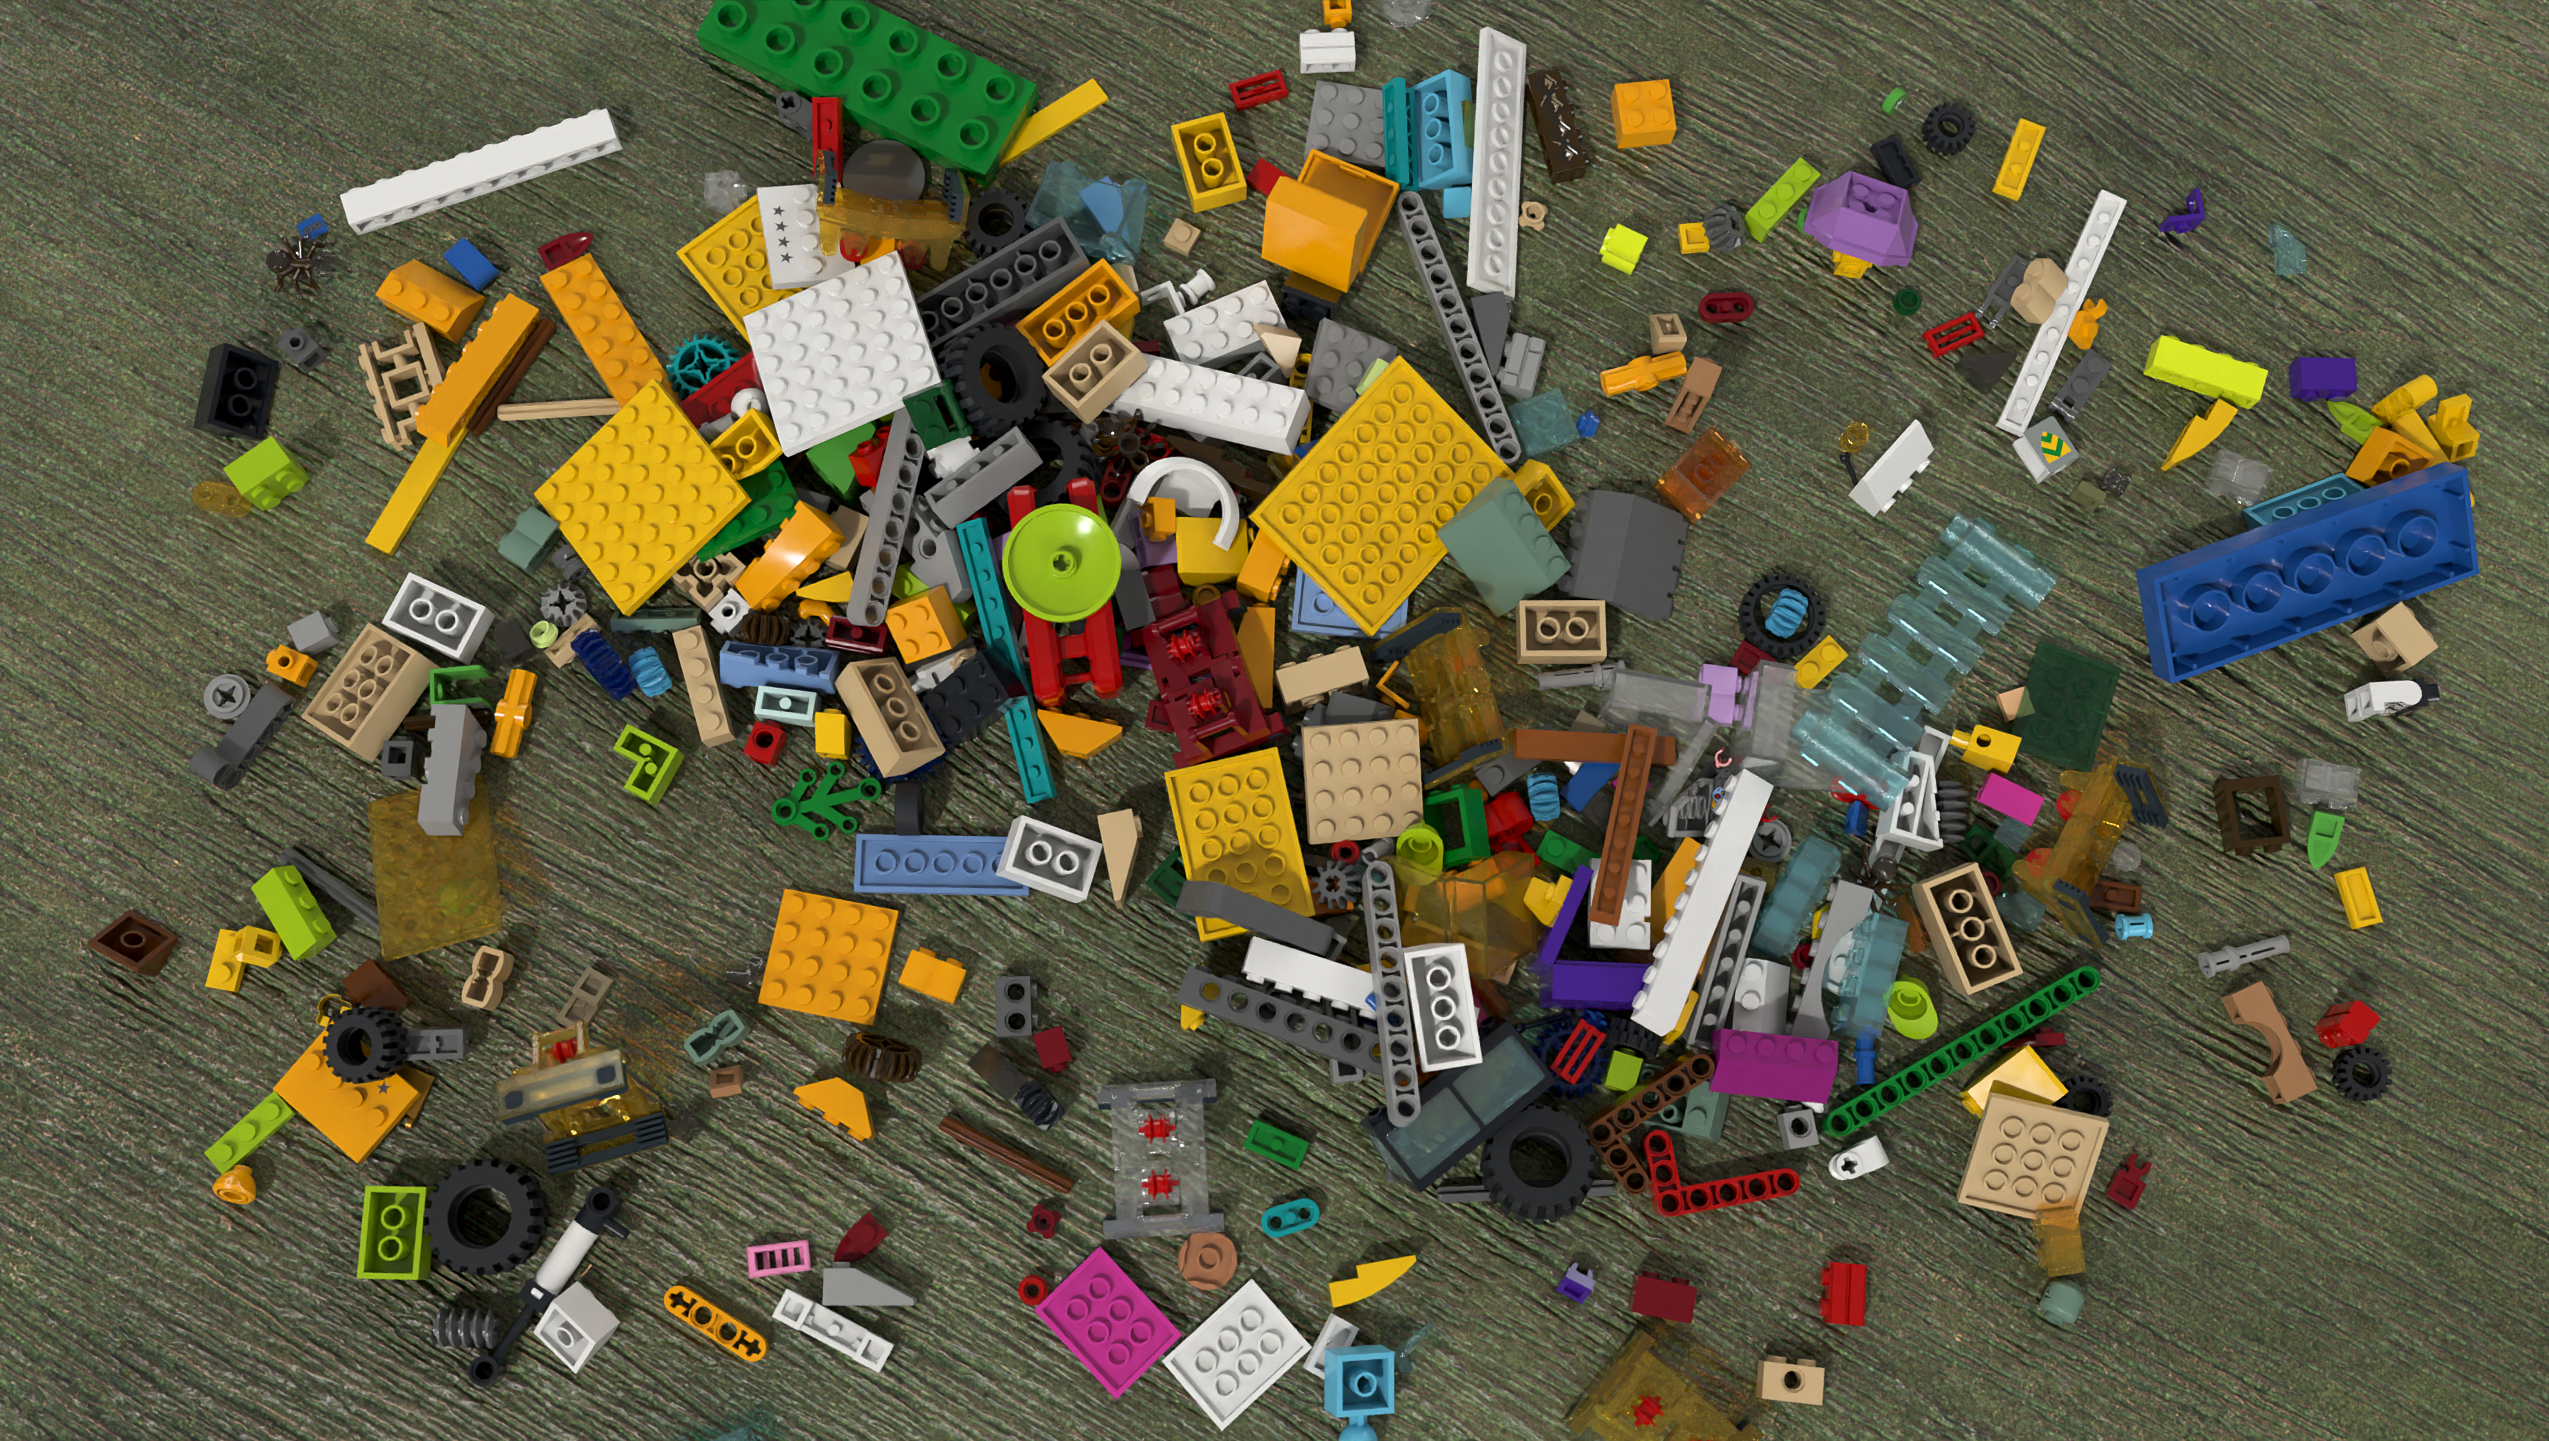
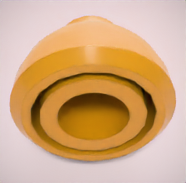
M235 1165L233 1170L222 1174L212 1187L218 1197L232 1203L247 1204L254 1201L256 1197V1183L251 1176L252 1169L244 1165Z

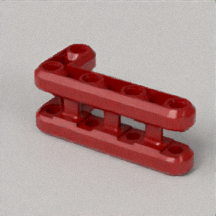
M1087 477L1071 479L1065 485L1066 492H1069L1070 504L1088 509L1099 516L1094 481ZM1030 485L1013 487L1007 493L1012 530L1020 520L1037 509L1035 497L1038 496L1037 490ZM1111 598L1099 611L1086 618L1087 624H1085V631L1083 633L1065 636L1057 635L1056 630L1053 629V622L1040 619L1023 608L1035 697L1039 704L1046 708L1061 706L1067 700V685L1086 682L1093 683L1096 696L1103 700L1118 698L1124 692ZM1083 656L1089 658L1091 665L1089 672L1064 674L1061 664L1063 659Z

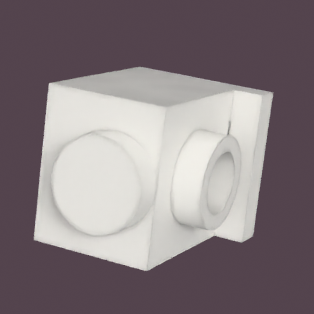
M731 588L728 594L708 614L713 619L710 624L721 635L727 632L733 638L740 631L743 615L757 613ZM730 609H733L731 616H724Z

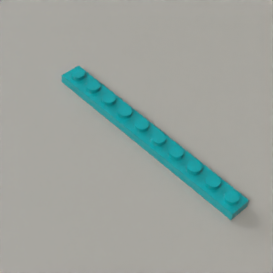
M986 517L958 524L956 528L987 648H1001L1029 694L1004 714L1027 804L1057 797Z

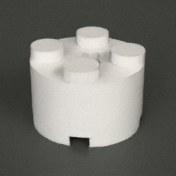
M956 424L948 426L949 429L956 427ZM970 436L958 438L929 451L925 449L924 455L931 462L928 468L935 478H946L981 452L978 447L973 449L969 443L972 440Z

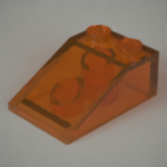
M1711 427L1654 484V487L1695 524L1752 464Z

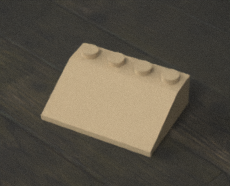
M368 623L301 715V718L373 763L382 751L384 741L390 739L430 683L429 669L440 667L419 652Z

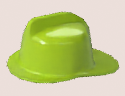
M1423 819L1418 824L1409 826L1398 837L1396 846L1397 872L1403 880L1417 886L1428 885L1434 882L1440 876L1443 866L1444 846L1442 839L1435 828L1425 824Z
M1905 973L1900 979L1888 984L1884 988L1882 994L1883 1003L1892 1023L1900 1033L1912 1039H1925L1937 1030L1938 1016L1930 999L1929 989L1924 982L1917 978L1909 977Z

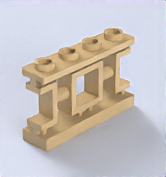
M424 322L412 325L414 329L412 332L410 330L404 331L407 344L383 351V348L377 341L372 342L370 347H367L365 343L359 345L362 355L358 356V360L363 371L368 373L369 379L366 380V385L372 396L375 395L377 403L373 404L377 417L384 424V428H381L382 436L385 442L392 444L397 451L403 450L404 444L407 446L413 444L409 432L417 429L416 419L414 418L416 411L422 404L426 405L431 399L430 395L437 383L442 384L446 379V373L433 333ZM417 342L427 370H425L420 361L408 365L405 358L420 353ZM376 360L382 367L394 363L396 369L380 375ZM418 375L423 392L399 400L394 384ZM391 407L397 414L410 410L411 417L397 422L396 426Z

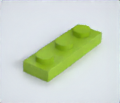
M273 1091L206 1150L204 1154L222 1174L231 1171L235 1165L242 1163L294 1117L297 1112L287 1101Z

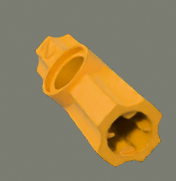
M1681 351L1655 358L1642 356L1630 361L1625 366L1601 372V386L1607 397L1634 389L1638 392L1646 391L1657 386L1659 382L1685 376L1687 374L1686 361Z
M511 669L504 699L501 698L496 707L495 722L497 725L490 753L506 758L517 757L523 730L528 728L532 718L531 700L538 678L535 673L521 669Z

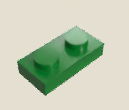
M1255 1119L1243 1147L1298 1171L1309 1143Z

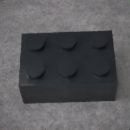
M994 647L979 650L928 692L923 699L950 744L956 745L975 739L1029 694L1001 648Z

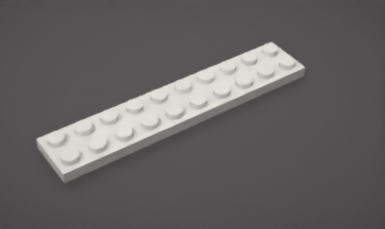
M1487 26L1480 30L1467 286L1488 294L1503 291L1505 300H1511L1515 298L1526 44Z

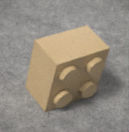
M2402 602L2377 614L2351 633V636L2387 679L2414 666L2438 648L2432 634L2419 624L2415 619L2413 611Z

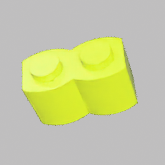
M1617 224L1615 229L1610 227L1599 251L1603 255L1601 262L1631 275L1643 252L1648 237L1621 224Z

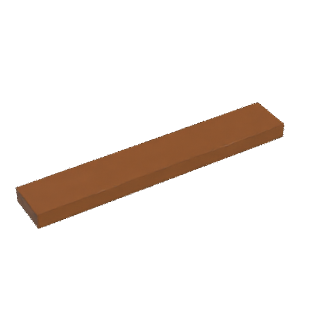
M1515 729L1513 730V758L1521 760L1621 764L1627 734ZM1656 736L1651 766L1672 767L1676 765L1675 737Z

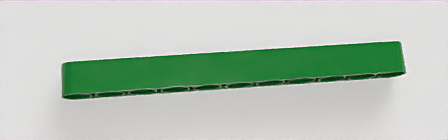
M2083 966L2069 971L1878 1082L1876 1085L1871 1086L1828 1111L1821 1119L1820 1126L1822 1131L1827 1136L1835 1138L1855 1131L2095 991L2101 982L2099 972L2091 966ZM2080 973L2087 978L2086 988L2079 984L2078 976ZM2056 987L2063 993V1000L2061 1002L2054 996V989ZM2031 1001L2039 1007L2037 1016L2030 1012L2029 1005ZM2006 1016H2010L2014 1020L2015 1027L2013 1030L2006 1027ZM1982 1030L1987 1031L1990 1035L1988 1045L1981 1041L1980 1033ZM1958 1044L1962 1045L1966 1050L1964 1059L1956 1055L1955 1048ZM1933 1058L1941 1063V1071L1938 1074L1931 1068ZM1909 1072L1914 1074L1917 1079V1084L1914 1088L1910 1087L1906 1082V1076ZM1883 1087L1889 1088L1892 1092V1099L1889 1103L1882 1099L1881 1091ZM1859 1101H1862L1867 1106L1865 1117L1860 1116L1856 1111V1105ZM1834 1116L1840 1117L1843 1122V1127L1839 1132L1835 1131L1831 1125V1120Z

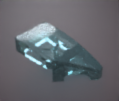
M2270 224V248H2275V275L2306 273L2305 246L2278 224Z
M2022 892L2006 893L2001 897L1993 899L2000 917H2007L2027 932H2035L2047 908Z

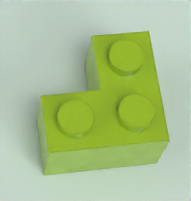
M629 724L626 725L613 748L618 754L637 764L624 788L631 794L657 806L685 755L678 749Z

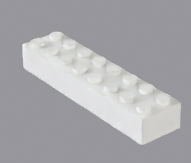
M1142 353L1149 368L1103 410L1133 418L1136 414L1139 415V420L1292 456L1311 405L1305 390Z

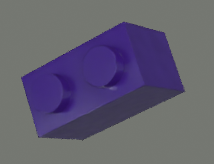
M2298 358L2289 366L2291 398H2302V401L2305 402L2318 399H2329L2330 402L2345 401L2347 397L2357 390L2355 358Z

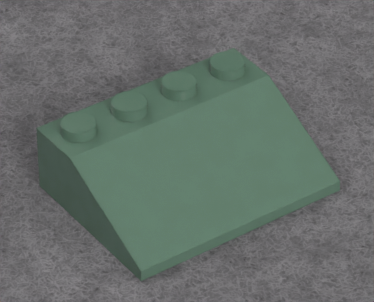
M1499 477L1493 479L1436 532L1441 542L1492 614L1497 618L1517 607L1519 600H1528L1553 585L1572 567L1514 481Z

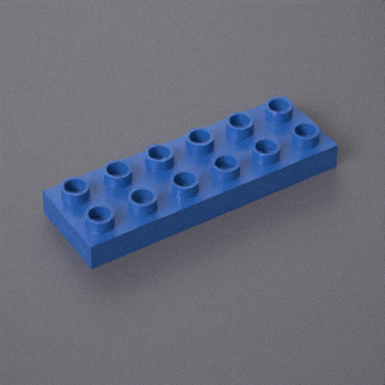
M2445 461L2137 570L2136 576L2153 674L2172 684L2479 574L2467 468Z

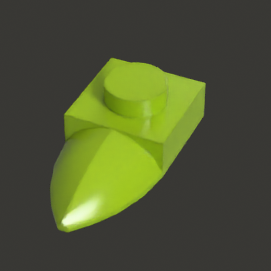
M2343 401L2327 402L2331 414L2342 425L2340 431L2362 445L2365 444L2376 426L2383 427L2384 423L2353 404Z

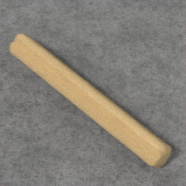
M614 398L502 404L497 407V416L501 421L611 415L616 414L621 408Z

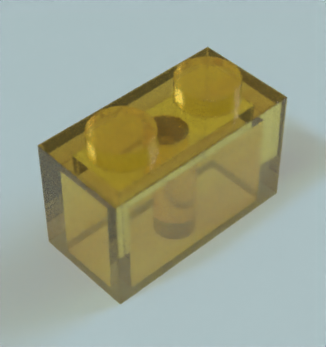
M2072 1205L2035 1210L2037 1220L2032 1221L2035 1239H2040L2041 1249L2036 1250L2040 1268L2044 1267L2049 1277L2086 1272L2078 1215Z

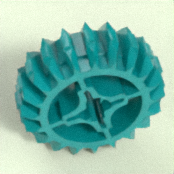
M705 333L703 339H700L697 334H694V341L692 342L684 338L685 346L683 348L675 345V350L678 354L669 355L672 364L666 365L667 371L671 373L667 376V380L669 383H673L671 389L673 392L679 393L678 397L681 400H685L700 389L694 388L685 382H700L705 385L741 359L738 358L739 353L737 349L731 348L732 345L728 340L722 342V338L718 335L711 339L708 333ZM705 353H714L720 355L724 359H710L707 358ZM695 357L694 362L688 365V363ZM703 362L706 364L708 372H706L707 379L702 374V370L704 369Z

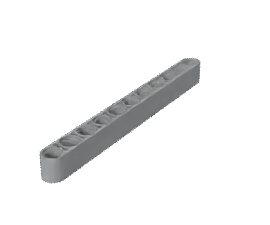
M1406 191L1398 198L1396 208L1398 223L1485 443L1510 469H1513L1521 453L1519 442L1423 201L1416 192ZM1411 205L1415 210L1406 211L1403 206ZM1414 229H1421L1425 234L1419 236L1415 235L1412 231ZM1429 253L1434 256V259L1426 260L1422 255ZM1438 277L1444 283L1438 285L1433 283L1431 279ZM1450 302L1454 308L1445 309L1441 303ZM1458 326L1464 332L1456 334L1450 328ZM1469 351L1474 357L1466 359L1460 353ZM1480 376L1484 382L1476 384L1472 382L1470 377ZM1490 401L1494 407L1486 409L1481 406L1480 402ZM1494 425L1500 426L1504 432L1495 434L1491 431L1490 427ZM1504 450L1510 451L1513 454V458L1504 459L1500 452Z

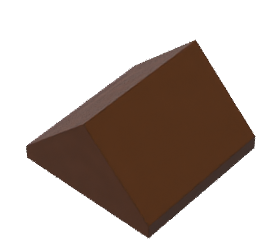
M128 910L90 939L87 946L139 974L156 977L176 945L178 936Z

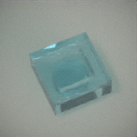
M2006 815L1993 834L2017 853L2033 830L2024 825V823Z

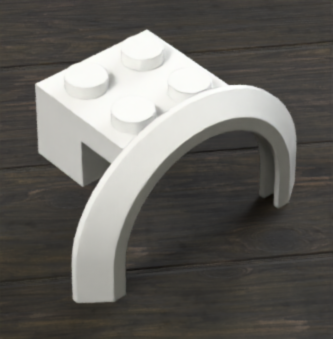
M1170 457L1158 460L1140 472L1126 497L1140 506L1144 504L1150 489L1159 478L1161 479L1152 497L1175 499V514L1177 517L1208 518L1214 504L1220 499L1222 504V521L1212 544L1228 551L1238 529L1239 507L1232 488L1216 470L1194 459Z

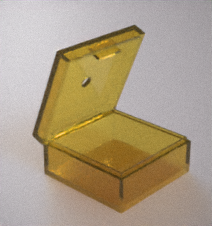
M1503 850L1457 877L1395 854L1381 856V861L1389 864L1393 872L1402 948L1430 943H1464L1469 977L1489 980L1536 950V915L1523 901L1531 879L1535 877L1534 854ZM1383 903V911H1386L1387 908ZM1414 913L1417 916V922L1414 919ZM1384 930V939L1388 940L1390 939L1389 933Z

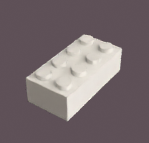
M1266 280L1163 322L1164 335L1176 361L1214 370L1265 349L1252 327L1256 323L1288 329Z

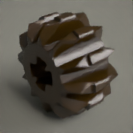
M747 613L743 615L742 623H740L741 639L748 643L784 645L787 643L790 633L789 619L783 616Z

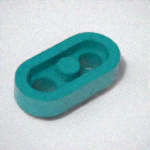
M1307 1198L1270 1208L1262 1216V1229L1268 1236L1277 1238L1310 1228L1319 1219V1208L1314 1201ZM1307 1208L1310 1211L1309 1218L1301 1219L1298 1214L1299 1210ZM1276 1216L1281 1219L1282 1224L1279 1228H1273L1270 1225L1272 1217Z

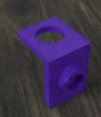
M2195 188L2185 199L2188 215L2167 217L2159 226L2160 232L2175 231L2177 234L2186 233L2195 229L2205 219L2199 188ZM2194 199H2195V202H2196V211H2195V212H2194V208H2193Z

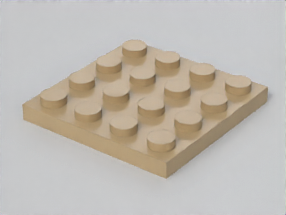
M1417 718L1301 727L1309 844L1400 836L1409 826L1418 824L1421 819L1424 820Z
M1989 1092L1957 1192V1201L1972 1206L2075 1228L2110 1124L2108 1119Z

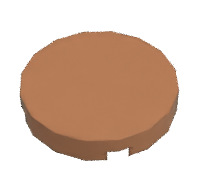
M1198 1231L1190 1235L1182 1244L1179 1252V1268L1183 1277L1192 1286L1201 1290H1215L1225 1285L1233 1277L1237 1267V1252L1233 1242L1225 1234L1218 1231Z

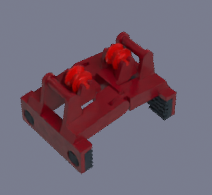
M1235 590L1200 604H1194L1188 609L1161 620L1153 621L1149 625L1129 632L1134 648L1148 654L1160 695L1165 703L1164 705L1182 751L1172 754L1177 769L1230 758L1293 733L1287 716L1277 712L1266 717L1231 618L1248 612L1243 596ZM1202 629L1205 631V634H1206L1208 643H1207V641H1206V639H1205V636H1204V634H1203V632H1202ZM1209 673H1212L1213 678L1210 677L1198 683H1194L1193 679L1199 678ZM1225 692L1227 693L1228 699H1229L1230 704H1231V706H1232V709H1233L1232 711H1231V709H1230V707H1229V704H1228V701H1227ZM1231 726L1236 729V731L1209 741L1208 736Z

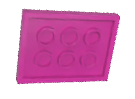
M1101 1246L1034 1309L1039 1317L1115 1399L1120 1397L1182 1335Z

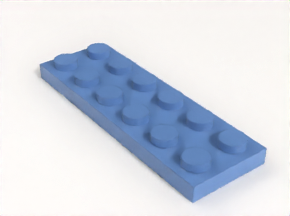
M857 834L855 893L1030 896V887L996 875L1007 837L898 836L888 834Z

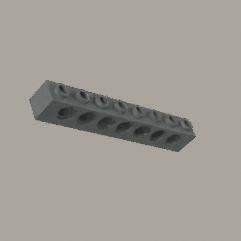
M1196 964L1195 968L1188 966L1176 999L1178 1004L1383 1077L1382 1061H1378L1372 1056V1048L1375 1045H1380L1377 1028L1364 1025L1363 1029L1353 1026V1020L1347 1017L1336 1015L1335 1019L1325 1016V1010L1308 1004L1306 1009L1295 1005L1297 1000L1280 994L1278 999L1267 995L1269 990L1252 984L1250 989L1239 985L1241 980L1233 976L1224 974L1222 979L1211 975L1213 970L1198 964ZM1210 984H1214L1220 989L1219 996L1213 1000H1209L1203 995V989ZM1241 994L1247 998L1248 1005L1244 1009L1237 1010L1232 1007L1231 999L1235 995ZM1266 1004L1272 1005L1276 1010L1275 1017L1271 1020L1261 1018L1259 1015L1261 1006ZM1294 1014L1301 1016L1304 1020V1026L1299 1030H1292L1287 1025L1289 1016ZM1322 1024L1329 1026L1332 1030L1331 1038L1328 1040L1317 1038L1315 1034L1317 1026ZM1347 1035L1357 1036L1360 1040V1047L1353 1051L1348 1050L1343 1044L1344 1037ZM1397 1045L1391 1046V1051L1395 1056H1404L1401 1047ZM1394 1075L1395 1082L1401 1083L1404 1077L1402 1075Z

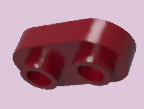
M1743 292L1711 293L1701 299L1697 311L1699 317L1707 323L1743 322L1752 314L1754 302L1748 294ZM1734 307H1741L1743 312L1735 311ZM1707 308H1714L1715 313H1709Z

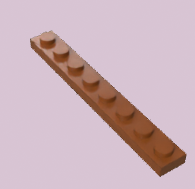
M1629 723L1589 921L1616 927L1619 925L1658 731L1656 728Z

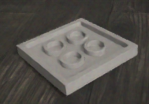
M1317 80L1304 159L1307 160L1311 149H1315L1359 168L1384 172L1382 90Z
M1323 318L1319 322L1303 388L1308 400L1344 414L1360 396L1355 389L1369 365L1378 358L1390 364L1396 357L1398 347Z

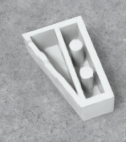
M1909 749L1892 754L1875 837L1927 852L1943 848V839H1940L1938 827L1940 813L1936 810L1935 801L1937 787L1933 756Z

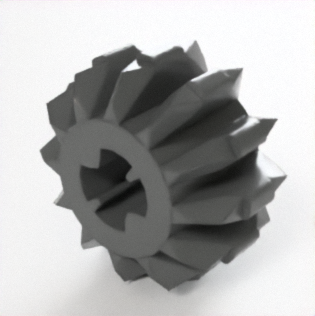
M1720 205L1704 216L1705 222L1702 224V227L1706 230L1704 236L1708 238V244L1713 245L1716 252H1732L1746 242L1745 236L1748 234L1745 228L1746 222L1741 218L1742 213H1737L1734 206Z
M1329 860L1326 864L1327 869L1321 866L1317 868L1321 877H1313L1312 881L1319 883V887L1314 888L1312 892L1313 894H1321L1318 902L1320 904L1328 902L1329 909H1335L1337 905L1341 909H1346L1348 905L1347 900L1351 903L1357 901L1353 892L1362 891L1361 887L1355 886V883L1359 882L1362 878L1360 875H1353L1356 869L1354 865L1346 867V861L1339 860L1337 864ZM1335 879L1340 880V881L1338 882V885H1339V887H1340L1339 890H1335V887H1336V884L1334 883V880H1335Z

